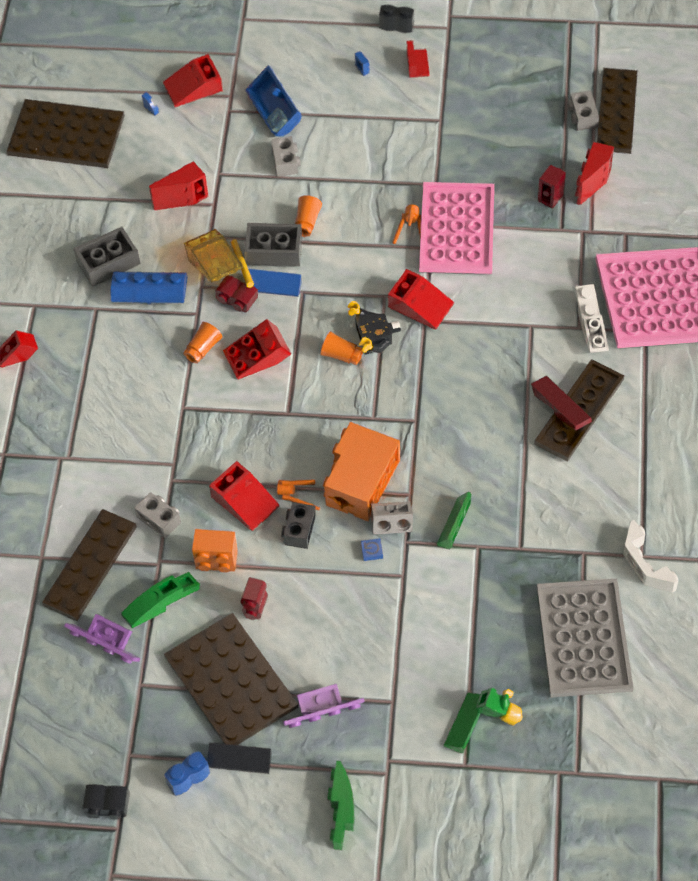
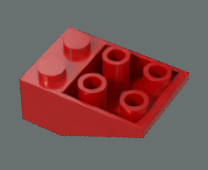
M209 54L192 59L163 81V85L175 107L223 91L221 76Z
M593 142L591 149L588 148L586 153L587 161H583L581 172L583 173L578 175L575 197H578L577 205L584 203L607 183L612 169L613 146Z
M194 161L149 186L154 210L195 205L209 197L206 175Z
M408 269L404 271L388 293V308L435 330L454 305L453 300L427 279Z
M265 319L223 350L238 380L275 366L291 355L278 327L268 319Z
M238 461L232 464L209 485L211 498L251 531L256 529L280 507L278 502L254 475Z

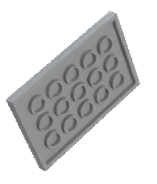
M617 578L537 584L550 697L633 692Z

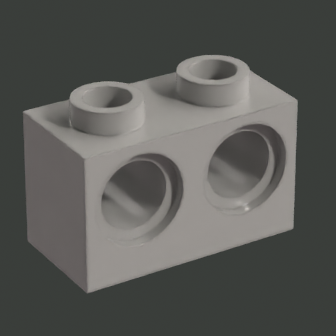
M591 90L571 93L570 101L567 102L568 110L572 111L571 120L572 124L576 125L577 131L598 128L599 115Z
M292 136L271 139L277 177L298 174V167L301 166L300 158L295 155V153H298L297 143H293Z
M151 492L134 507L137 518L163 538H166L181 524L180 512L174 506L170 507L161 496H155Z
M411 502L371 504L373 535L412 532L413 512Z

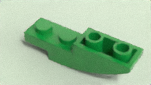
M190 572L177 578L170 575L137 597L121 612V616L131 628H134L166 612V606L199 590L200 584Z
M336 761V767L331 769L330 781H333V787L328 789L327 800L331 801V808L334 809L333 821L336 822L335 829L331 828L330 841L333 842L334 850H342L345 830L354 831V800L347 772L341 761Z

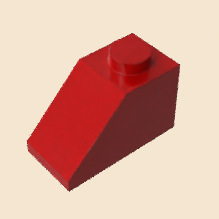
M15 330L0 347V367L3 368L28 360L38 350L34 334Z

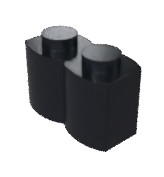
M381 5L379 12L380 29L385 31L396 30L401 33H411L413 31V8Z
M87 784L82 810L90 818H99L106 815L110 819L119 820L121 817H126L130 796L128 787L116 785Z

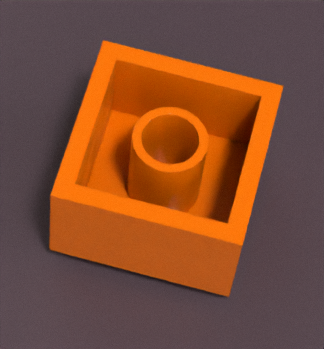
M195 529L192 552L196 569L201 571L219 570L224 573L235 571L238 553L235 531Z

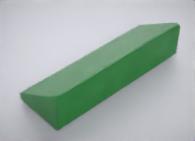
M468 491L456 499L437 542L438 546L451 549L471 505V492Z
M467 692L444 743V747L461 754L464 753L481 715L479 711L475 710L481 694Z

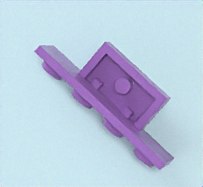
M95 614L88 631L74 624L65 623L64 627L70 629V634L79 638L81 636L87 638L86 642L94 646L99 644L104 647L103 650L112 655L117 653L121 655L120 659L131 664L132 661L140 662L141 658L124 650L131 636V630L99 614Z
M337 684L329 685L296 695L302 715L282 722L283 725H289V728L301 725L300 721L308 719L309 722L319 720L322 714L328 713L329 716L341 713L340 709L346 707L349 710L360 708V703L365 701L364 698H358L342 703Z

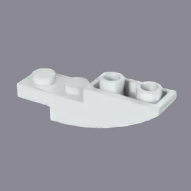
M594 284L576 286L577 310L590 353L608 351L602 315L599 312Z

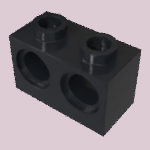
M292 502L291 509H287L286 512L287 525L282 527L281 537L284 538L286 546L308 549L316 518L315 506Z

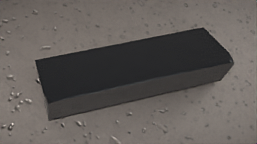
M209 743L207 762L209 768L269 774L272 751L269 748Z

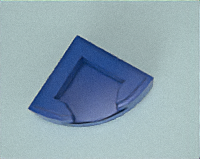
M145 92L142 95L143 106L153 115H157L159 113L158 106H154L150 100L152 97Z

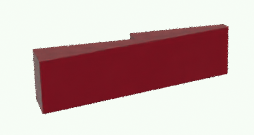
M547 375L531 383L534 396L551 407L556 417L573 429L578 430L592 422L591 417Z

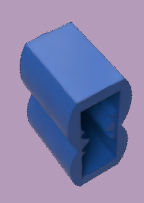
M195 752L187 756L183 763L170 767L164 775L168 787L177 796L187 792L192 784L205 780L209 776L210 770L208 762L200 752Z

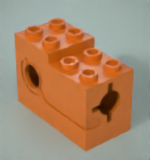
M350 422L348 427L343 429L340 442L336 443L333 447L334 460L331 474L326 476L323 482L325 489L324 497L326 506L347 514L351 513L357 518L369 521L371 518V504L379 502L400 462V440Z

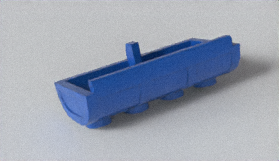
M268 65L245 91L269 130L275 136L280 137L291 132L301 121L302 116L272 67Z
M114 271L111 282V302L147 303L148 305H151V303H184L188 280L187 272Z

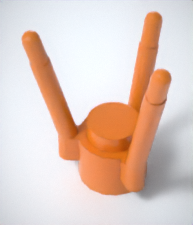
M410 204L405 207V213L402 214L392 242L393 244H396L405 220L408 222V226L417 221L421 239L422 216L419 215L418 206Z
M314 479L279 480L277 493L278 495H283L282 500L313 505L290 495L295 493V486L314 485L316 482ZM315 506L316 510L319 511L320 507Z

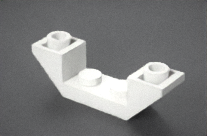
M635 520L631 521L624 546V557L645 586L669 592L676 591L678 578L674 571H670L668 566H665L654 572L650 563H646L643 559L642 552L638 547L644 543L645 531L641 525L638 526Z

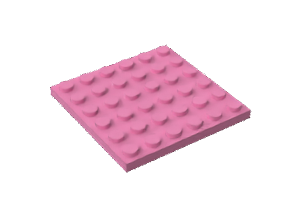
M698 247L596 254L597 269L617 348L698 342Z

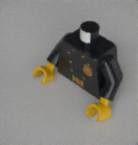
M351 301L347 306L350 308L348 314L350 316L356 315L355 327L360 339L359 346H362V351L365 355L372 352L382 353L392 344V333L401 331L399 321L388 323L386 315L383 313L378 314L360 308L359 304L355 301Z

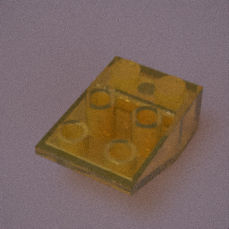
M216 229L184 242L188 261L211 283L219 281L229 274H234L243 268L242 263L224 236Z

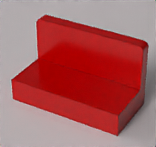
M413 40L406 41L409 78L430 76L427 49L414 50Z

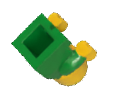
M492 687L481 692L475 710L487 716L499 717L509 725H515L522 720V709L516 704L509 702V698L513 696L512 690H504L503 695L496 693L497 690Z

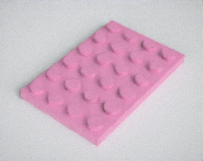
M423 182L419 272L492 274L494 184Z

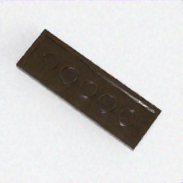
M603 68L597 143L613 146L614 153L631 154L638 70Z
M591 359L567 395L591 417L592 422L575 430L556 417L554 412L535 439L534 445L568 462L623 382L625 375Z
M102 509L42 601L43 606L78 621L137 528L136 523Z

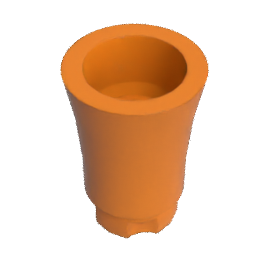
M304 195L298 199L295 224H301L302 237L311 235L318 213L322 207V202L313 196Z
M202 322L198 331L187 345L183 355L190 362L198 364L211 348L223 338L222 334L210 323Z
M331 331L327 334L321 349L322 356L335 358L354 365L360 362L363 354L362 348L358 347L357 344L349 342Z

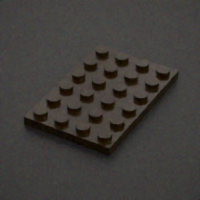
M25 99L6 152L8 156L108 168L125 114L124 111Z
M233 613L164 653L165 659L224 744L239 745L298 708L296 700Z

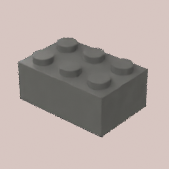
M247 223L244 250L246 265L300 266L302 249L301 224Z
M119 227L73 248L76 262L91 286L112 278L114 271L125 272L141 264L138 250L123 227Z

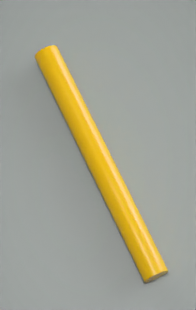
M233 239L230 242L246 285L251 288L254 286L253 280L238 241Z

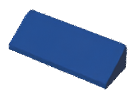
M248 269L254 287L258 289V292L299 297L302 284L301 274Z

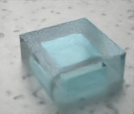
M278 107L266 119L272 131L276 133L288 122L283 110Z

